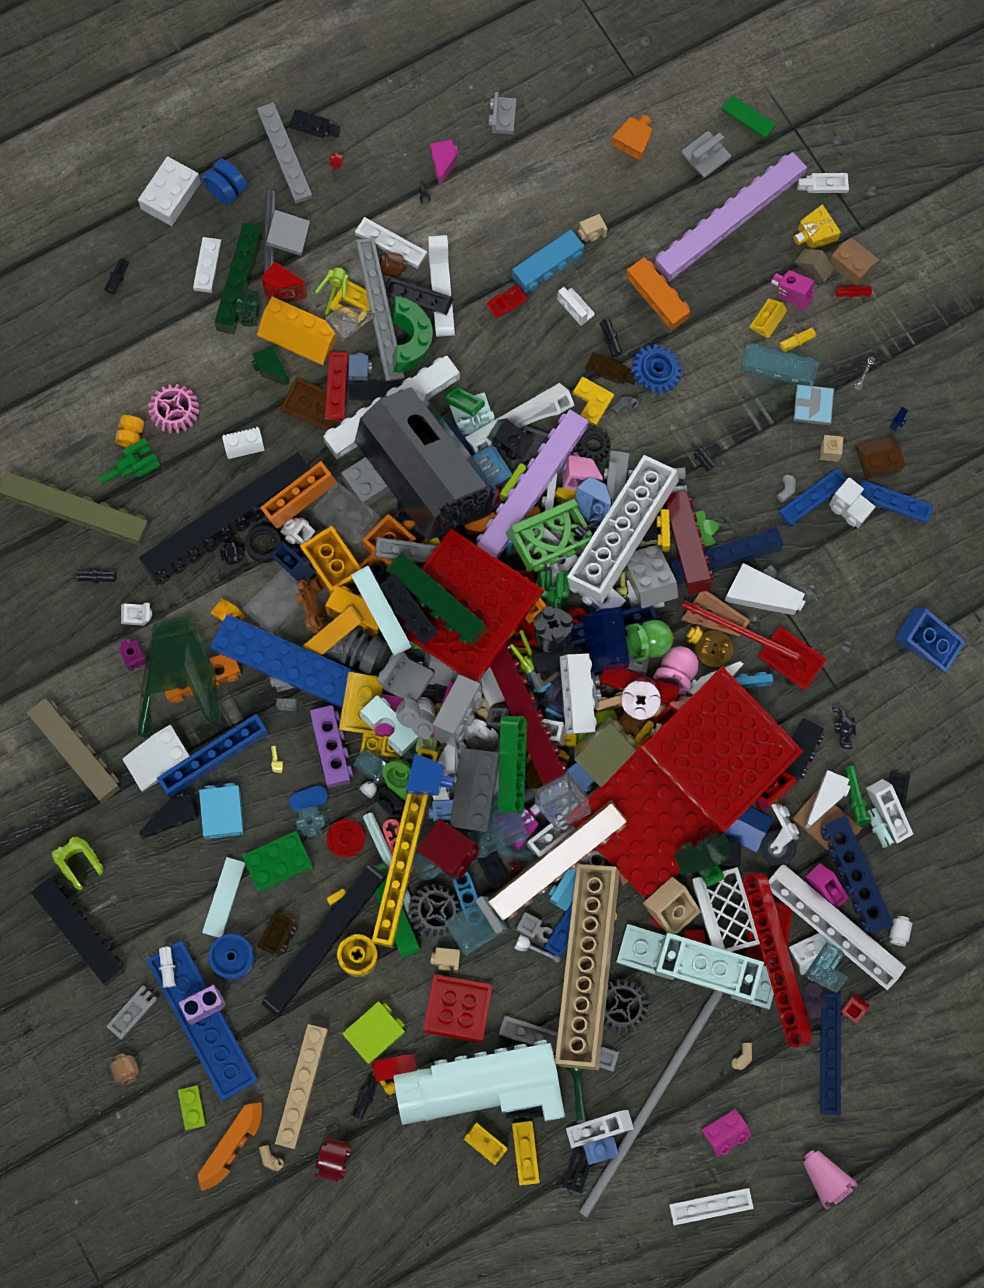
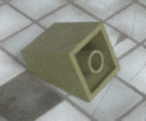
M609 717L595 729V732H591L575 746L574 760L602 787L636 752V740L631 734L627 735L623 731V726L619 721H614Z

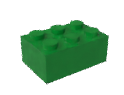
M297 831L242 855L259 894L314 870Z

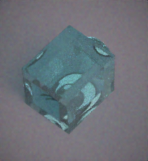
M365 749L357 756L353 764L361 774L377 783L382 777V770L386 765L381 758Z

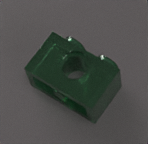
M240 288L236 305L238 321L245 327L257 326L262 308L259 292Z

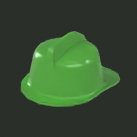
M397 757L395 761L389 762L383 767L382 774L389 790L399 800L406 801L408 795L406 788L412 765L408 761Z

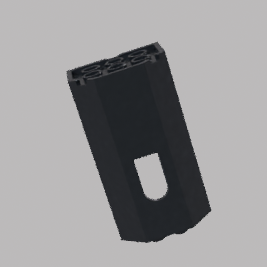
M410 387L405 390H399L392 395L384 396L360 418L354 442L428 541L448 533L450 529L455 530L460 524L465 526L491 514L498 490L422 392ZM416 421L432 443L424 445L409 426V423Z

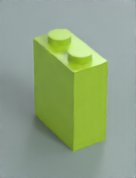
M378 1001L342 1033L368 1065L405 1034L403 1030L405 1025L399 1018L394 1020L390 1015L392 1010L385 1002L381 1005Z

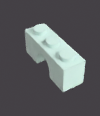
M376 696L360 711V718L373 730L383 723L392 726L394 733L388 738L387 743L400 756L406 753L418 741V736L413 732L412 728L403 726L397 720L396 712L390 708V704L384 698L380 699Z

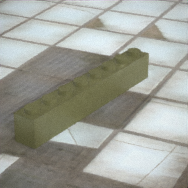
M17 472L5 473L0 484L1 498L142 546L150 527L145 517L137 514L132 516L128 511L120 508L118 510L112 509L110 505L103 502L100 504L95 503L93 499L86 496L78 497L69 490H65V492L58 490L59 488L52 484L46 486L35 478H30V480L23 478V475Z

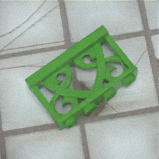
M575 499L512 525L507 530L506 535L513 542L526 566L527 572L532 570L538 572L548 563L553 565L564 556L569 558L575 555L577 550L581 549L584 551L593 537L591 531H588L581 541H575L573 537L576 535L570 532L571 529H576L580 524L584 528L587 526ZM569 513L571 514L575 524L571 525ZM554 520H558L559 525L563 524V526H556ZM543 524H547L553 530L563 531L558 546L540 541L544 535ZM533 529H537L539 531V536L537 538L534 537L536 534L533 533ZM519 535L529 543L526 547ZM532 546L535 547L533 555L540 553V559L535 560L531 558L529 550Z

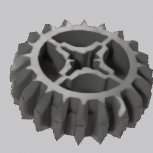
M432 884L430 889L424 886L423 891L419 889L416 891L417 896L411 897L413 902L409 903L408 906L413 910L408 911V915H413L410 922H416L413 928H421L419 934L422 935L426 931L427 938H430L433 933V937L437 939L439 935L445 937L447 932H453L452 927L458 926L455 920H460L461 917L456 913L461 912V908H456L459 901H453L455 894L448 895L450 889L447 888L443 892L442 885L436 889V886ZM428 897H437L441 899L442 902L436 903L432 899L430 900ZM422 903L424 904L423 907L425 909V915L423 917L421 915ZM440 906L435 915L433 914L429 917L434 908L436 909ZM446 906H447V909H448V919H447V920L445 919L446 916H445V914H444V908H445ZM434 920L437 924L439 923L441 926H432L428 924L427 921Z
M616 979V986L612 982H608L610 989H607V997L612 993L615 1005L607 1011L605 1008L604 1018L606 1021H604V1027L609 1023L611 1024L609 1031H612L615 1026L617 1027V1034L620 1033L621 1028L627 1034L629 1026L632 1031H635L634 1023L639 1027L642 1025L639 1018L646 1020L647 1017L642 1012L646 1013L649 1009L643 1007V1005H647L649 1002L648 1000L642 1001L641 999L646 996V993L638 994L641 990L640 986L636 990L633 989L635 982L632 981L630 986H627V979H624L623 985H620L619 979ZM617 991H627L634 997L624 999ZM618 1001L622 1004L630 1002L629 1004H627V1007H625L626 1011H623L622 1009L615 1010L619 1005ZM637 1002L638 1011L632 1020L629 1007ZM620 1014L626 1022H617L610 1016Z

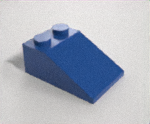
M913 608L894 638L907 650L944 673L948 671L966 642L926 608Z

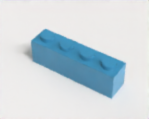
M569 230L513 268L512 278L524 293L529 290L533 291L539 286V283L551 279L555 272L564 270L568 263L580 259L583 256L584 245L575 233Z

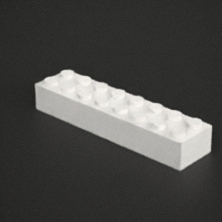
M645 455L642 457L567 576L569 587L601 603L604 602L678 483L677 470Z

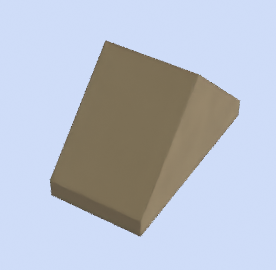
M804 248L794 264L823 283L826 282L835 269L822 250Z

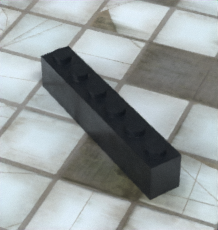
M49 877L30 893L105 986L109 985L125 972L122 967L124 962L118 955L115 957L110 952L112 947L106 940L103 942L98 937L100 932L94 925H88L86 922L88 917L81 909L79 911L76 910L73 906L76 902L69 894L65 896L61 891L64 889L57 879L53 881Z

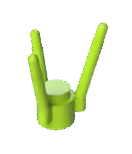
M341 268L329 270L327 276L315 290V293L318 294L328 280H330V284L333 286L325 315L329 314L330 305L336 290L341 285L342 298L346 297L348 275Z
M520 630L529 657L527 655L523 657L513 644H510V647L519 658L518 662L521 668L518 671L527 675L534 670L530 657L533 653L523 630Z

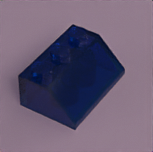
M622 607L605 608L582 616L586 650L592 662L590 672L627 669L630 661Z

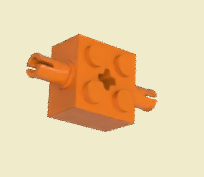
M387 514L362 539L363 547L370 555L359 565L361 569L366 566L370 568L375 562H380L387 568L394 561L392 559L375 557L376 539L378 537L416 543V538L409 533L416 525L414 521L404 520L400 524L391 515Z

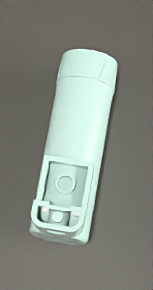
M546 1040L534 1042V1046L527 1047L526 1044L514 1046L515 1050L511 1051L501 1048L494 1050L495 1054L487 1055V1052H480L474 1054L475 1058L467 1059V1056H460L455 1058V1062L447 1063V1060L435 1061V1065L431 1066V1068L417 1069V1071L394 1075L402 1125L425 1120L427 1122L436 1118L501 1106L502 1113L542 1105L545 1122L565 1118L551 1043L547 1044Z

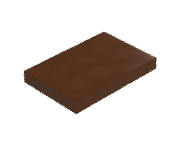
M296 377L280 407V411L326 432L334 428L337 420H325L327 391Z

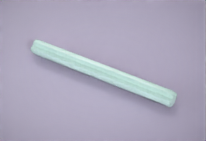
M371 812L364 815L363 818L389 872L392 854ZM407 889L403 907L410 920L413 918V915H408V911L413 909L408 905L413 901Z

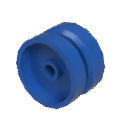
M222 158L213 165V170L209 169L201 176L206 188L215 198L227 206H230L237 199L236 194L241 195L248 188V184L241 173Z
M227 934L216 939L209 951V963L214 972L223 979L230 981L240 980L253 969L255 962L254 951L243 937ZM234 953L235 958L233 960H229L228 956H231V954Z

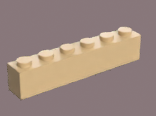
M310 1024L307 1025L277 1134L276 1145L297 1149L327 1039L328 1029Z

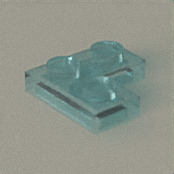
M826 942L806 971L805 976L838 993L848 976L835 969L845 953Z

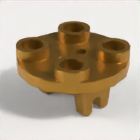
M711 630L703 633L695 645L697 660L707 667L720 668L724 666L733 655L731 639L721 631Z

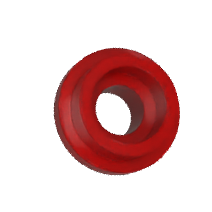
M335 151L329 157V166H332V170L340 169L342 164V154H338Z

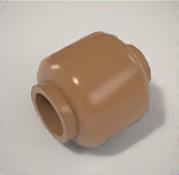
M126 1053L115 1056V1060L110 1064L115 1082L127 1085L136 1081V1077L139 1075V1068L135 1058L131 1055L126 1056Z

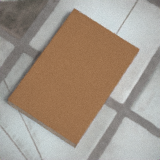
M817 790L792 820L828 850L830 848L828 842L823 840L820 833L822 825L846 815L855 836L861 831L862 827L855 826L854 820L834 805L808 829L804 826L818 792ZM836 835L835 841L839 845L843 844V838L841 835Z

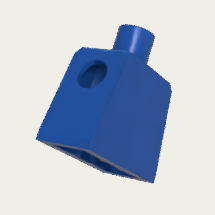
M415 754L406 792L413 795L439 796L441 787L453 788L455 777L444 775V765Z

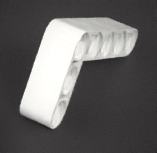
M447 235L428 236L432 291L451 296ZM451 304L447 316L434 312L436 337L455 336Z

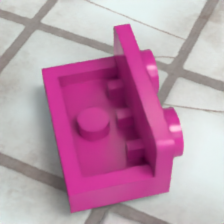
M736 1109L701 1130L717 1157L727 1154L733 1147L746 1142L751 1137L747 1124Z

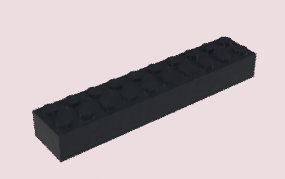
M297 452L141 555L139 559L144 569L156 586L165 584L175 573L180 574L186 569L187 565L198 562L202 555L207 552H213L219 544L230 541L234 534L239 531H245L249 524L264 518L265 513L260 507L310 470V467L299 452Z

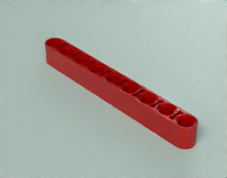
M763 873L747 874L743 879V886L787 1043L793 1048L807 1046L812 1041V1034L768 878Z

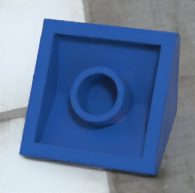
M749 807L721 836L727 839H736V842H741V846L756 853L773 818Z

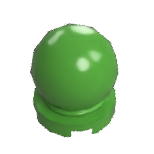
M649 620L642 625L635 623L627 625L625 628L628 631L627 637H624L625 648L629 656L633 655L634 662L645 661L648 657H661L670 650L673 644V633L670 627L662 621Z

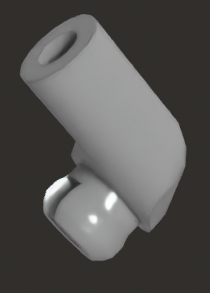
M785 475L783 477L785 489L777 494L780 502H784L795 493L796 479L794 476Z

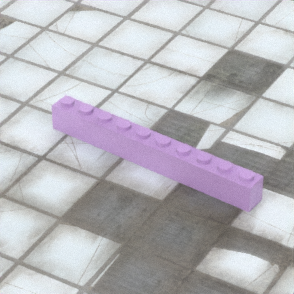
M793 152L788 156L784 155L777 165L770 166L763 176H757L747 188L743 187L738 192V195L734 198H729L722 208H716L708 219H702L694 230H688L683 235V238L679 241H674L667 251H661L655 258V268L670 282L796 183L798 179L802 178L807 167Z
M569 409L567 414H562L558 421V427L551 430L547 443H543L538 450L539 455L536 459H531L527 466L529 468L525 474L522 473L518 478L517 483L519 484L517 487L509 491L506 503H501L498 507L495 519L491 518L487 523V530L484 535L480 534L476 539L475 543L477 546L496 559L500 557L511 540L506 535L507 530L512 525L526 519L588 428L589 421Z

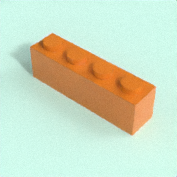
M643 257L627 269L626 278L671 331L689 319L690 308L688 304L679 299L676 290L668 286L665 277L657 273L651 261H647Z
M320 461L260 508L278 529L336 485L337 481L322 461Z

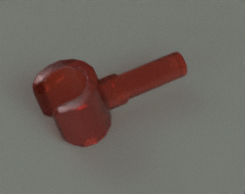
M510 861L511 873H521L523 862Z

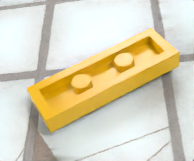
M532 1121L512 1123L519 1186L540 1183Z

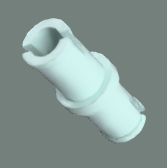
M877 808L872 809L875 817H873L870 810L867 811L868 816L872 820L870 822L873 827L872 831L876 833L882 848L888 847L885 839L889 846L892 845L894 841L886 828L887 824L883 822Z

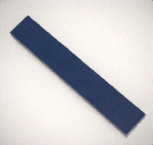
M820 993V1115H841V993Z

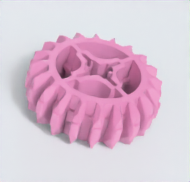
M169 384L168 389L162 386L161 393L159 391L155 392L157 397L151 396L152 403H149L150 410L148 412L152 416L151 421L156 422L155 426L157 428L161 427L163 432L168 429L170 434H172L173 430H176L179 434V429L183 428L186 431L187 425L193 426L191 421H197L195 415L199 414V409H197L199 403L196 402V395H193L192 390L187 391L186 386L180 389L179 384H176L175 388H172V385ZM183 399L189 404L188 411L182 407ZM160 407H163L166 411L165 419L159 414Z

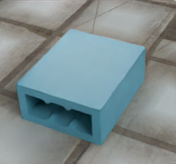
M228 783L220 788L210 785L199 790L204 838L213 839L244 835L239 786H235V783Z

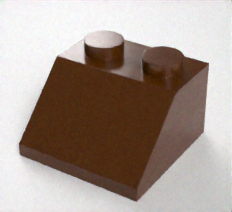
M892 436L855 445L865 480L901 472L905 466L901 448Z

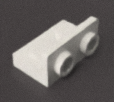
M563 287L558 291L557 300L580 326L594 316V312L573 288L566 290Z
M820 933L789 947V952L799 966L801 975L811 973L816 968L828 965L836 959V951L833 944Z

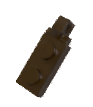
M595 352L592 353L585 367L586 371L616 384L627 382L634 385L637 380L633 379L635 373H632L630 368Z

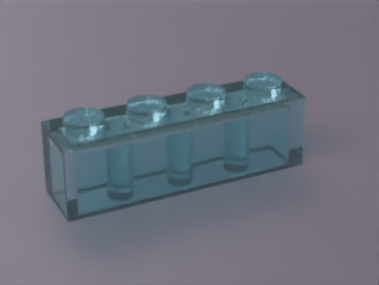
M747 343L740 371L796 385L813 386L819 361H815L811 357L803 358L795 353H783L775 348L767 349L759 344Z

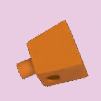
M642 115L639 121L630 117L613 135L611 145L641 161L652 136L653 129L648 126L651 119L647 115Z

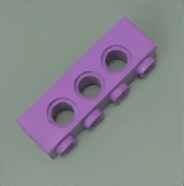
M333 705L310 710L327 787L332 788L351 783L350 777H353L351 765L347 766L345 759L349 758L347 748H342L341 740L345 739L343 731L339 730L337 722L340 721L338 710L334 711ZM331 724L333 729L330 732L323 731V726ZM334 742L337 744V748L332 751L328 750L327 745ZM334 761L342 763L339 769H333L331 764Z

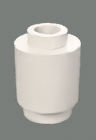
M898 916L897 919L894 918L892 921L894 925L891 926L890 943L906 946V942H909L913 923L909 922L907 917Z

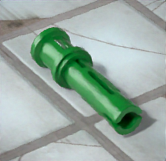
M848 766L847 769H843L845 778L849 779V794L852 802L850 809L854 813V825H865L872 821L866 809L867 802L863 800L855 766Z

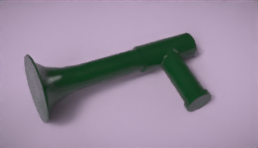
M567 1067L566 1070L572 1074L574 1080L577 1123H584L589 1120V1116L585 1112L581 1083L582 1072L585 1069Z

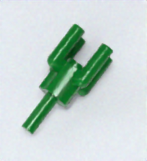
M143 438L123 450L125 457L115 462L117 468L98 477L100 483L103 484L120 474L124 478L133 473L136 477H142L160 467L154 453L142 460L139 459L152 451L146 439Z
M552 571L538 572V586L544 590L541 598H543V602L547 607L550 606L562 610V600L569 597L570 587L567 576L570 572H557L556 587H551Z

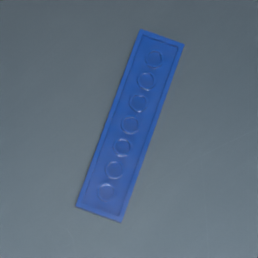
M226 614L210 647V650L285 682L340 708H343L348 672L359 673Z
M181 940L170 946L173 965H175L173 970L176 986L163 988L162 972L159 970V967H161L159 953L146 961L218 1095L224 1101L254 1084L258 1079L221 1011L192 1025L186 1020L179 1002L208 987ZM210 991L204 993L202 997L204 1004L208 1006L213 1005L215 1000ZM190 1000L185 1003L184 1011L189 1015H193L198 1011V1004Z

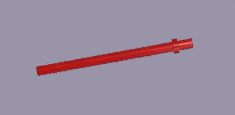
M685 600L682 605L683 608L691 611L693 615L698 614L797 661L800 656L799 653L699 607L697 603L694 605Z

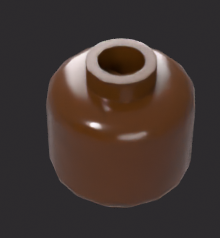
M387 251L384 255H381L379 260L383 275L399 277L406 270L407 262L404 261V257L400 253Z

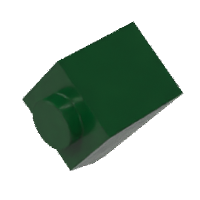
M273 345L252 354L254 361H251L255 372L259 371L261 377L284 385L289 384L288 376Z

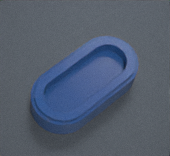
M314 786L297 792L291 796L290 806L297 813L322 806L328 799L327 791L322 786Z

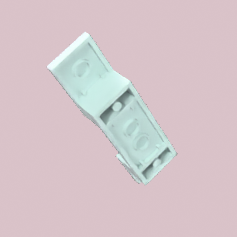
M629 924L626 926L616 963L670 980L675 978L729 994L732 999L770 1009L774 993L767 968L763 966L764 962L667 933L665 936Z

